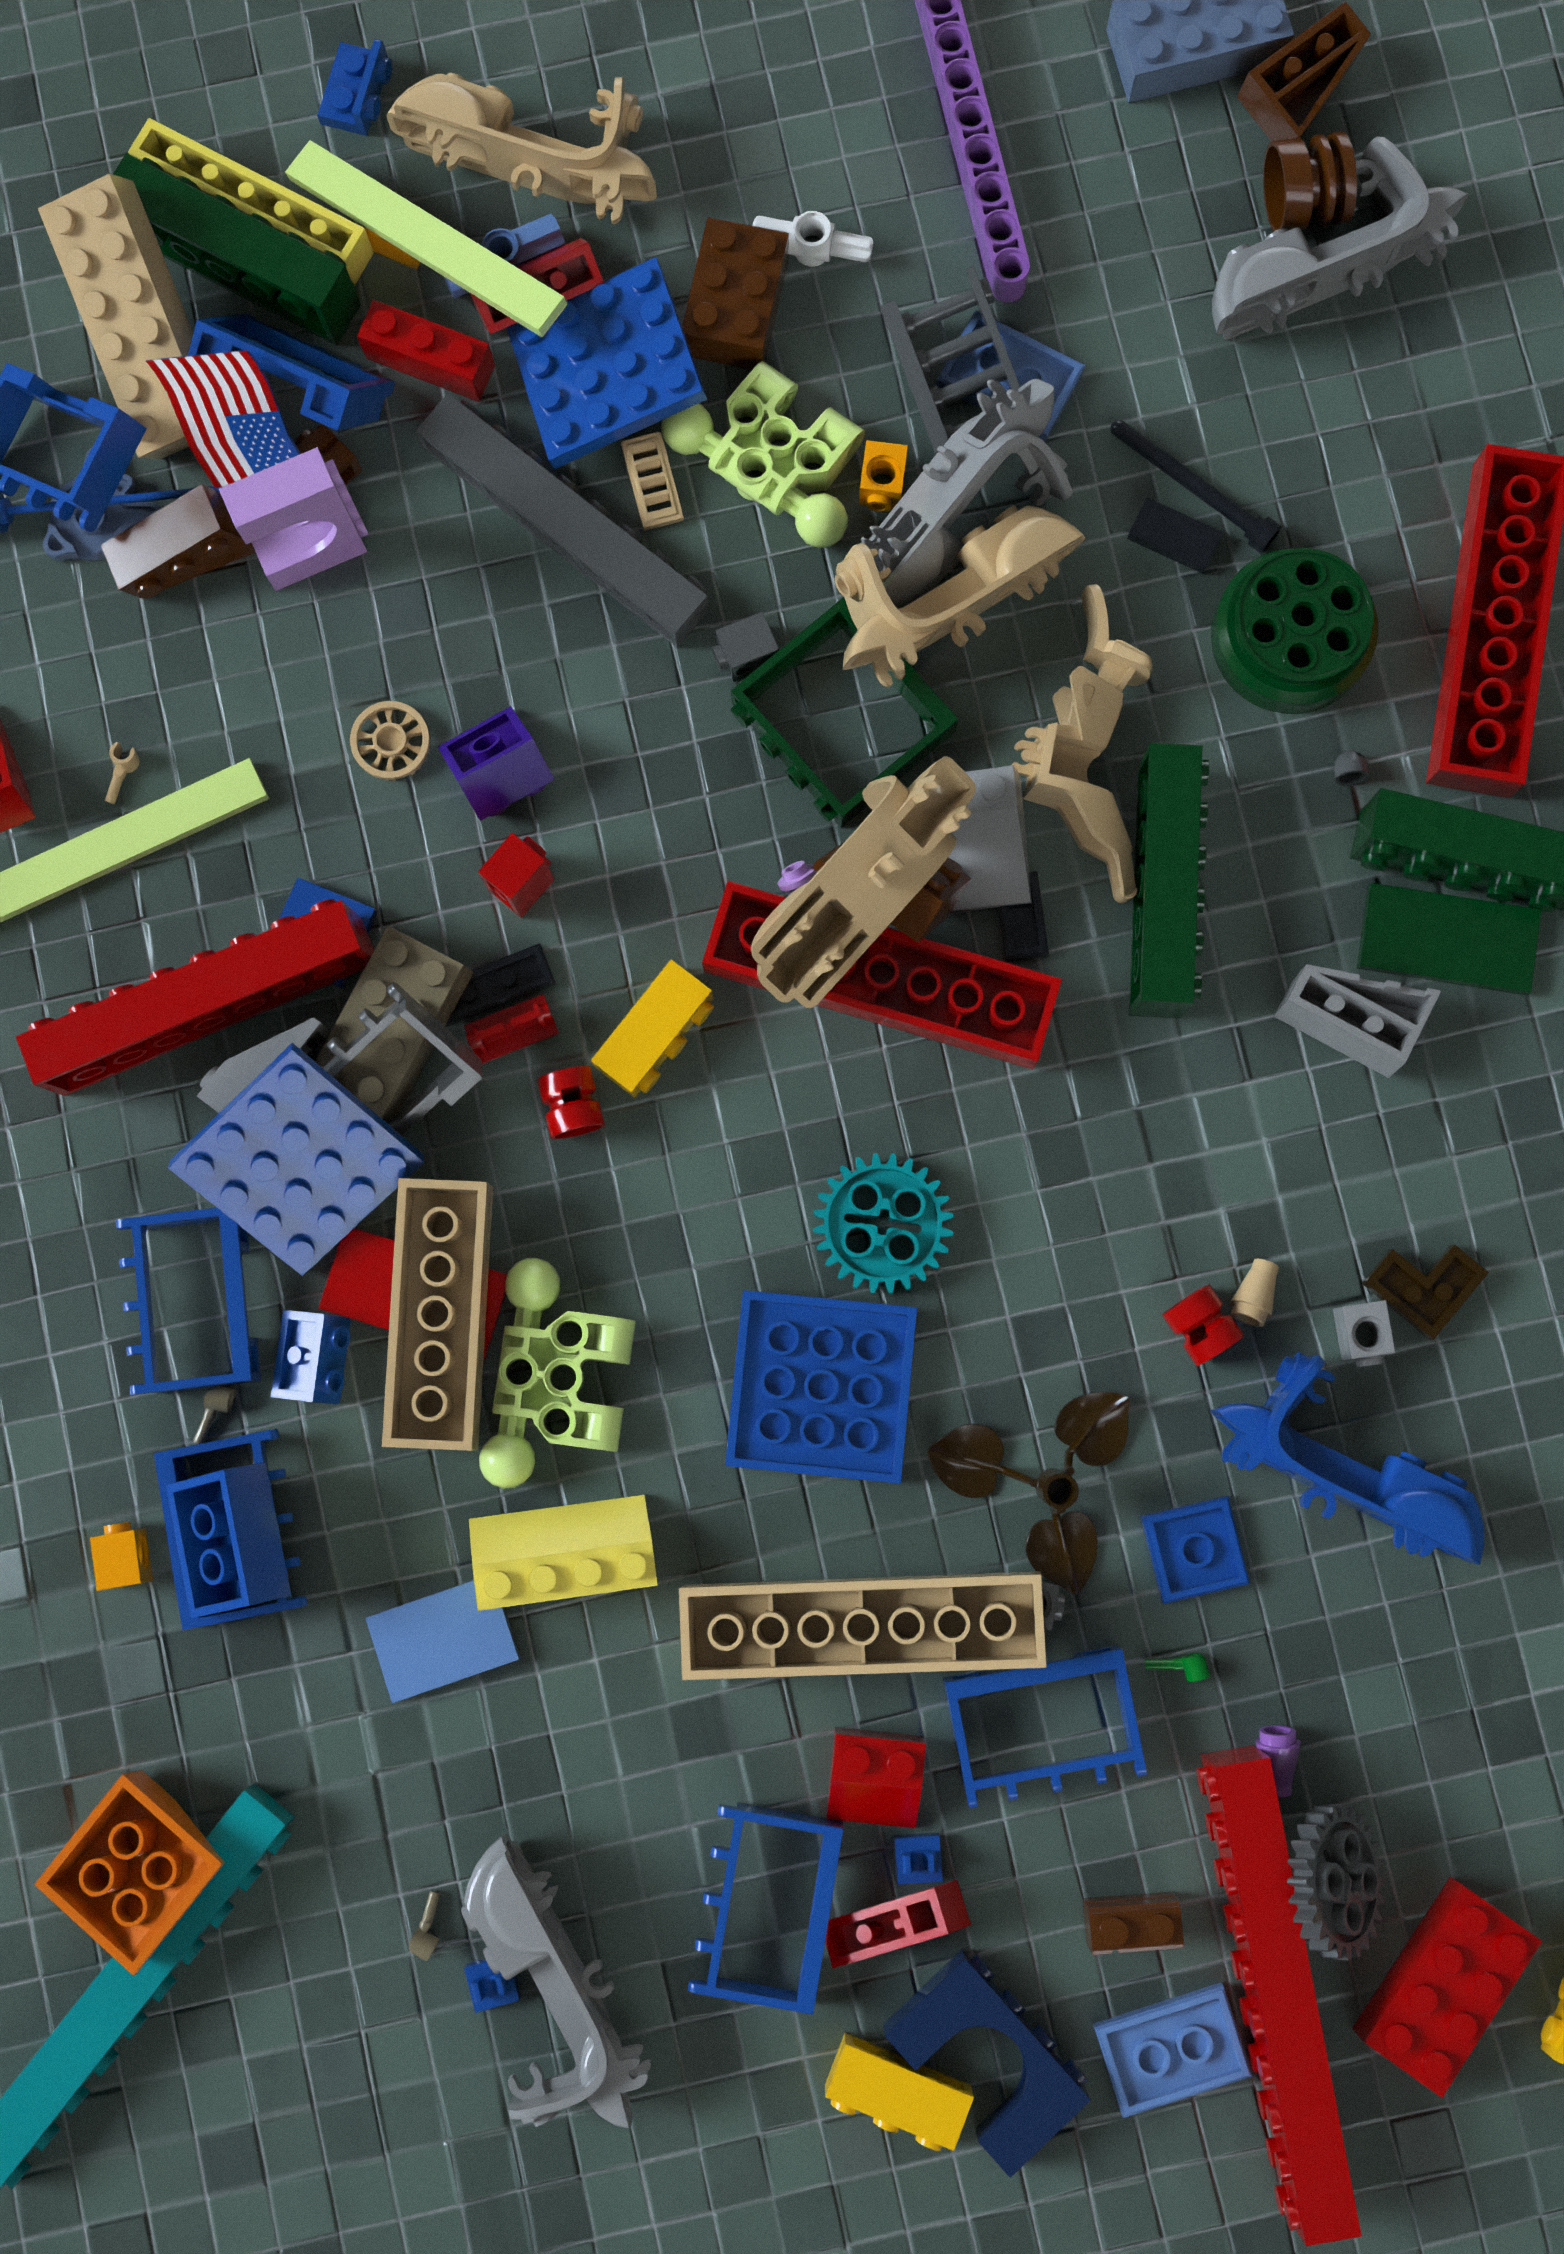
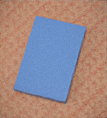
M974 311L961 336L985 326L979 311ZM995 320L1020 387L1033 379H1040L1054 386V406L1051 418L1043 433L1039 436L1040 439L1046 441L1081 378L1085 365ZM992 342L946 361L937 377L936 386L940 388L946 387L1000 364ZM1007 381L1000 382L1007 392L1010 389ZM987 387L962 399L981 408L977 400V393L982 392L990 398L993 395V391Z
M474 1580L365 1618L392 1703L521 1658L505 1607L477 1610Z
M1221 1982L1093 2023L1123 2118L1253 2076L1225 1988Z

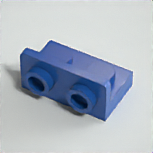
M374 39L371 49L340 42L317 114L321 125L365 136L368 135L371 122L376 121L379 117L382 86L389 83L392 74V60L388 58L383 41Z
M283 1310L271 1397L339 1404L341 1391L344 1386V1369L347 1347L350 1342L351 1319L328 1314Z

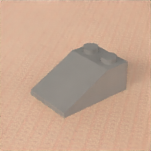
M1014 765L965 772L974 781L976 791L973 798L966 805L971 811V815L966 819L962 818L958 822L960 827L956 831L951 832L956 837L957 842L948 858L956 861L962 867L963 873L972 879L951 913L1032 903L1021 777Z
M313 1017L225 1060L220 1067L215 1066L207 1072L200 1083L202 1090L198 1093L197 1097L219 1113L292 1042L312 1060L316 1061L331 1031Z

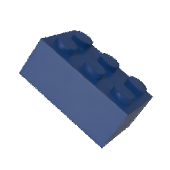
M266 1462L223 1469L166 1485L191 1618L291 1596L288 1571L285 1565Z

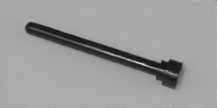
M1116 420L1111 424V433L1116 438L1245 531L1244 537L1249 540L1248 545L1262 555L1278 536L1282 526L1268 516L1264 519L1260 515L1255 518L1123 420Z

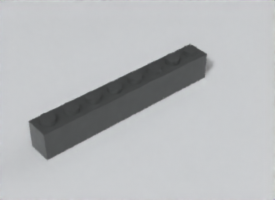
M447 393L416 429L422 448L678 648L709 611L706 588L696 578L690 575L684 578L673 569L675 567L673 562L659 550H655L652 553L641 544L642 539L632 528L625 524L620 528L609 519L610 514L600 503L593 499L587 502L579 496L577 488L568 478L561 474L555 477L547 471L545 463L536 453L530 449H526L523 452L515 446L513 438L504 428L498 424H494L491 427L483 421L481 413L472 403L466 399L459 402Z

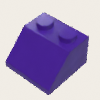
M511 706L438 746L439 751L480 821L503 813L510 804L524 796H532L539 793L546 784L555 780L536 743Z

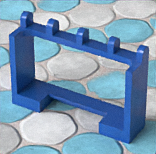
M248 313L197 319L187 355L249 350L262 370L306 389L300 414L336 431L378 421L385 397L391 395L395 386L394 380L387 377L382 378L364 370L361 365L355 362L349 363L327 353L324 348L318 345L312 346L290 336L287 331L281 328L275 329L264 324ZM248 338H253V339H255V340H257V341H259V342H262V343H264V344H266V345H268V346H270V347H272V348H275V349H277V350H279V351H281V352H283V353H285V354H288V355H290V356H292V357H294V358H296V359H298V360H301V361H303V362H305V363H307V364H309V365H312V366H314V367H316V368H318V369H320V370H322V371H325V372H327V373H329V374H331V375H333V376H335V377H338V378H340V379H342V380H344V381H346V382H348V383H351V385H348V384H346V383H344V382H342V381H339V380H337V379H335V378H333V377H331V376H328V375H326V374H324V373H322V372H320V371H318V370H315V369H313V368H311V367H309V366H307V365H305V364H302V363H300V362H298V361H296V360H294V359H292V358H289V357H287V356H285V355H283V354H281V353H279V352H276V351H274V350H272V349H270V348H268V347H265V346H263V345H261V344H259V343H257V342H255V341H252V340H250V339H248Z
M6 363L0 375V475L2 476L0 492L7 496H13L20 484L30 488L26 495L28 505L40 508L43 506L47 496L57 500L53 509L55 517L67 521L71 518L74 510L78 509L82 511L79 518L80 528L93 532L97 528L147 428L115 406L90 397L88 402L55 389L34 373ZM33 400L102 428L69 494L1 464Z
M218 1208L116 1220V1229H132L134 1257L119 1259L120 1268L135 1267L138 1301L124 1302L123 1312L139 1311L142 1344L127 1346L126 1350L127 1356L143 1355L145 1384L140 1383L130 1386V1395L158 1394L261 1381L258 1338L249 1337L242 1253L250 1252L248 1232ZM219 1221L233 1374L160 1382L157 1371L146 1232L149 1229Z
M278 1429L154 1453L182 1631L308 1605L306 1596L294 1598L288 1596L279 1598L275 1602L191 1618L166 1485L188 1479L184 1458L246 1445H252L255 1464L266 1462L270 1484L271 1480L286 1477L285 1468L269 1471L266 1441L280 1438ZM271 1486V1493H272V1498H273V1503H274L273 1491H272V1486ZM292 1512L276 1515L277 1524L294 1521ZM300 1556L284 1559L286 1568L301 1565Z
M1114 1645L1073 1653V1658L1046 1662V1668L1009 1669L993 1673L981 1670L943 1678L969 1809L978 1807V1796L975 1790L1006 1785L1008 1800L1013 1801L1018 1800L1016 1782L1050 1776L1053 1793L1063 1791L1060 1774L1094 1768L1097 1784L1107 1783L1104 1766L1132 1760L1134 1761V1770L1137 1777L1147 1775L1123 1649ZM1113 1670L1128 1746L1127 1749L987 1776H972L958 1699Z
M738 1802L737 1807L720 1804L717 1815L735 1820L730 1848L722 1846L711 1847V1857L728 1860L722 1894L704 1892L702 1900L705 1904L720 1907L714 1940L696 1938L695 1942L696 1950L712 1953L708 1980H689L687 1990L695 1994L813 2015L844 1829L843 1821L829 1820L817 1816ZM743 1821L823 1834L797 1991L717 1977Z

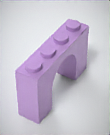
M318 447L219 489L236 530L245 544L252 543L264 573L275 591L367 552L362 537L369 534L333 459L325 462Z

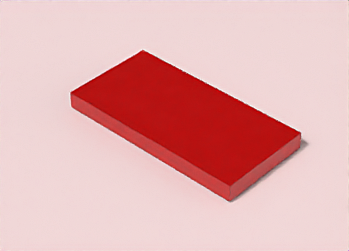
M353 1228L339 1243L318 1309L389 1330L394 1240ZM489 1269L484 1343L485 1360L506 1298L505 1280L507 1274Z

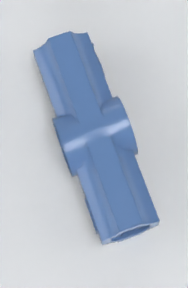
M551 213L511 231L503 228L493 229L485 235L480 245L496 255L510 253V256L504 260L517 267L564 246L566 243L556 218ZM444 277L454 299L469 293Z

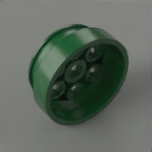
M1313 548L1276 550L1246 564L1226 587L1216 607L1211 626V645L1214 659L1227 683L1236 693L1250 703L1262 709L1282 714L1313 712L1325 708L1342 698L1355 685L1369 665L1378 638V617L1375 604L1363 579L1353 567L1341 558L1329 552ZM1296 574H1308L1313 579L1314 585L1301 583ZM1267 589L1271 591L1276 600H1263L1258 595L1257 590ZM1331 598L1343 599L1348 604L1349 610L1336 608ZM1299 613L1306 616L1310 626L1298 625L1294 622L1292 614ZM1256 629L1266 631L1271 637V642L1264 643L1258 641L1252 631ZM1327 639H1338L1344 645L1345 651L1338 652L1331 649ZM1287 655H1299L1304 659L1306 667L1298 668L1293 666L1289 662Z

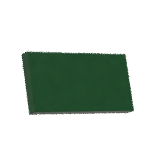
M1370 883L1367 887L1357 969L1528 995L1532 991L1542 909Z

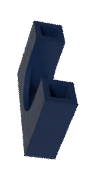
M961 1949L883 2023L884 2036L915 2071L953 2035L970 2027L983 2026L994 2028L1006 2034L1016 2043L1022 2053L1023 2062L1019 2082L1014 2091L975 2128L980 2145L1011 2178L1091 2101L1084 2086L1089 2080L1071 2059L1063 2063L1055 2054L1053 2049L1057 2046L1056 2042L1039 2023L1032 2028L1023 2018L1022 2014L1026 2009L1009 1989L1001 1993L991 1982L995 1974L978 1954L971 1959Z

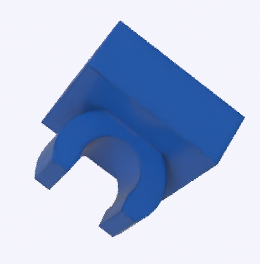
M939 1832L894 1835L898 1885L943 1882Z
M486 1959L465 1965L464 1970L475 2013L520 2000L521 1993L516 1976L505 1980L500 1972L494 1974Z

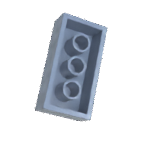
M1284 0L1112 1L1106 28L1128 103L1248 73L1292 41L1294 37Z

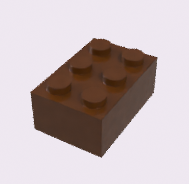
M707 217L682 324L693 358L751 370L761 361L766 362L789 261V233Z

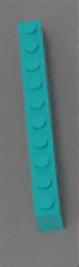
M255 1783L240 1794L206 1838L223 1859L224 1865L141 1970L133 1976L112 1957L1 2097L0 2190L5 2185L13 2189L32 2166L26 2159L33 2150L37 2148L42 2152L61 2129L55 2122L65 2110L72 2114L90 2092L85 2087L88 2080L94 2073L101 2077L119 2056L114 2047L121 2038L125 2036L130 2040L148 2019L143 2010L153 1998L159 2003L177 1982V1979L172 1976L181 1962L188 1966L206 1945V1942L201 1937L209 1926L212 1925L216 1929L219 1928L235 1908L229 1902L239 1888L247 1892L264 1871L258 1866L268 1851L275 1856L291 1837L292 1833L286 1828L294 1820L295 1816Z

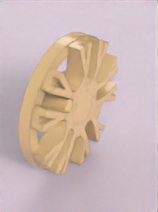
M383 701L371 705L357 717L350 734V746L355 760L369 775L386 781H396V779L415 774V771L421 768L420 766L426 761L430 751V734L424 719L414 708L402 702ZM384 710L387 723L381 724L377 712ZM394 710L407 713L402 723H392ZM367 719L377 726L372 734L361 730ZM413 722H418L419 725L405 733L404 729ZM422 735L421 747L409 744V740L412 737ZM358 741H372L373 745L358 746ZM407 749L417 755L414 761L404 754ZM370 752H377V758L371 765L367 764L362 758ZM383 758L388 759L385 771L380 770ZM399 758L404 760L407 766L394 771V761Z

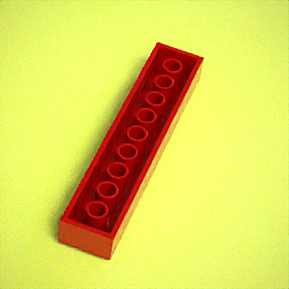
M1253 1745L1200 1754L1203 1767L1196 1768L1197 1781L1201 1794L1207 1795L1211 1808L1210 1813H1205V1823L1210 1841H1216L1220 1858L1213 1859V1865L1218 1886H1224L1228 1899V1904L1222 1905V1914L1228 1933H1233L1237 1950L1230 1952L1235 1977L1237 1980H1242L1246 1997L1239 1998V2005L1245 2026H1250L1254 2038V2043L1248 2044V2053L1253 2072L1259 2073L1263 2085V2090L1257 2091V2101L1263 2120H1268L1272 2137L1265 2138L1271 2167L1277 2168L1281 2181L1280 2185H1274L1279 2212L1281 2215L1286 2216L1290 2231L1296 2230L1305 2246L1362 2237L1306 1941L1300 1937L1302 1923H1294L1293 1920L1298 1910L1297 1904H1289V1898L1295 1891L1294 1886L1287 1883V1879L1293 1876L1291 1866L1288 1864L1289 1853L1271 1758Z

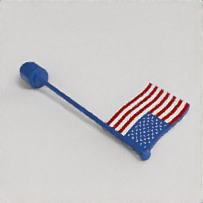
M249 350L146 360L166 390L187 443L213 484L210 488L220 492L219 489L301 454L289 434L271 385ZM194 488L112 496L108 505L177 499ZM0 492V533H5L8 530L9 523L13 522L14 514L53 511L56 502H45L40 508H34L28 504L12 506L11 501L8 498H4Z

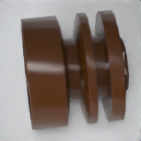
M1344 131L1332 132L1327 138L1323 134L1313 136L1308 145V150L1305 142L1300 137L1272 141L1268 144L1263 166V190L1267 218L1273 231L1286 228L1289 231L1297 227L1304 230L1308 227L1311 216L1318 228L1330 225V222L1334 225H1341L1351 221L1356 204L1357 174L1353 147L1349 136Z

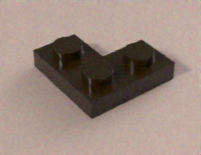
M1455 1244L1450 1245L1426 1275L1416 1269L1394 1249L1387 1251L1361 1284L1382 1301L1386 1300L1390 1308L1426 1338L1434 1340L1489 1272Z

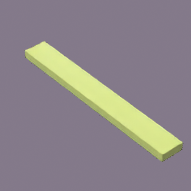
M311 140L308 141L285 171L289 180L540 337L546 334L568 305L564 296Z
M250 758L243 760L0 872V923L270 799L253 761Z

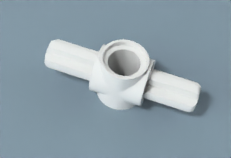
M808 211L800 216H795L793 222L765 216H756L752 226L789 233L788 254L796 256L797 260L806 266L814 267L824 262H830L831 256L868 262L872 255L873 239L871 237L837 231L836 223L830 222L824 214L817 211ZM808 236H817L821 240L817 242H808L804 240V238Z

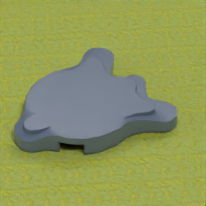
M92 448L88 449V451L86 452L84 463ZM124 474L113 496L133 494L137 489L135 480L130 475ZM78 475L63 485L60 490L69 494ZM152 502L108 505L97 528L93 532L80 528L79 518L82 511L75 509L71 518L67 521L55 517L52 511L47 534L43 539L42 546L45 553L56 561L68 559L102 560L106 557L101 544L161 508Z

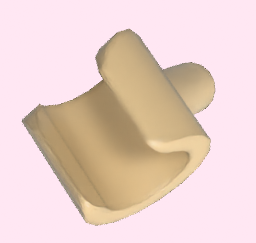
M115 742L109 750V755L115 768L104 800L114 805L126 774L135 771L140 762L134 747L131 748L130 755L126 759L120 760L123 751L120 742Z

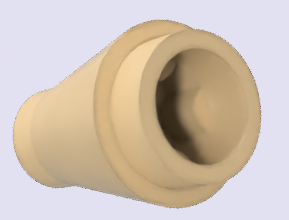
M1259 1258L1254 1259L1251 1269L1230 1301L1232 1306L1230 1315L1234 1319L1250 1326L1263 1327L1266 1319L1272 1318L1276 1276L1279 1271V1267L1275 1263Z

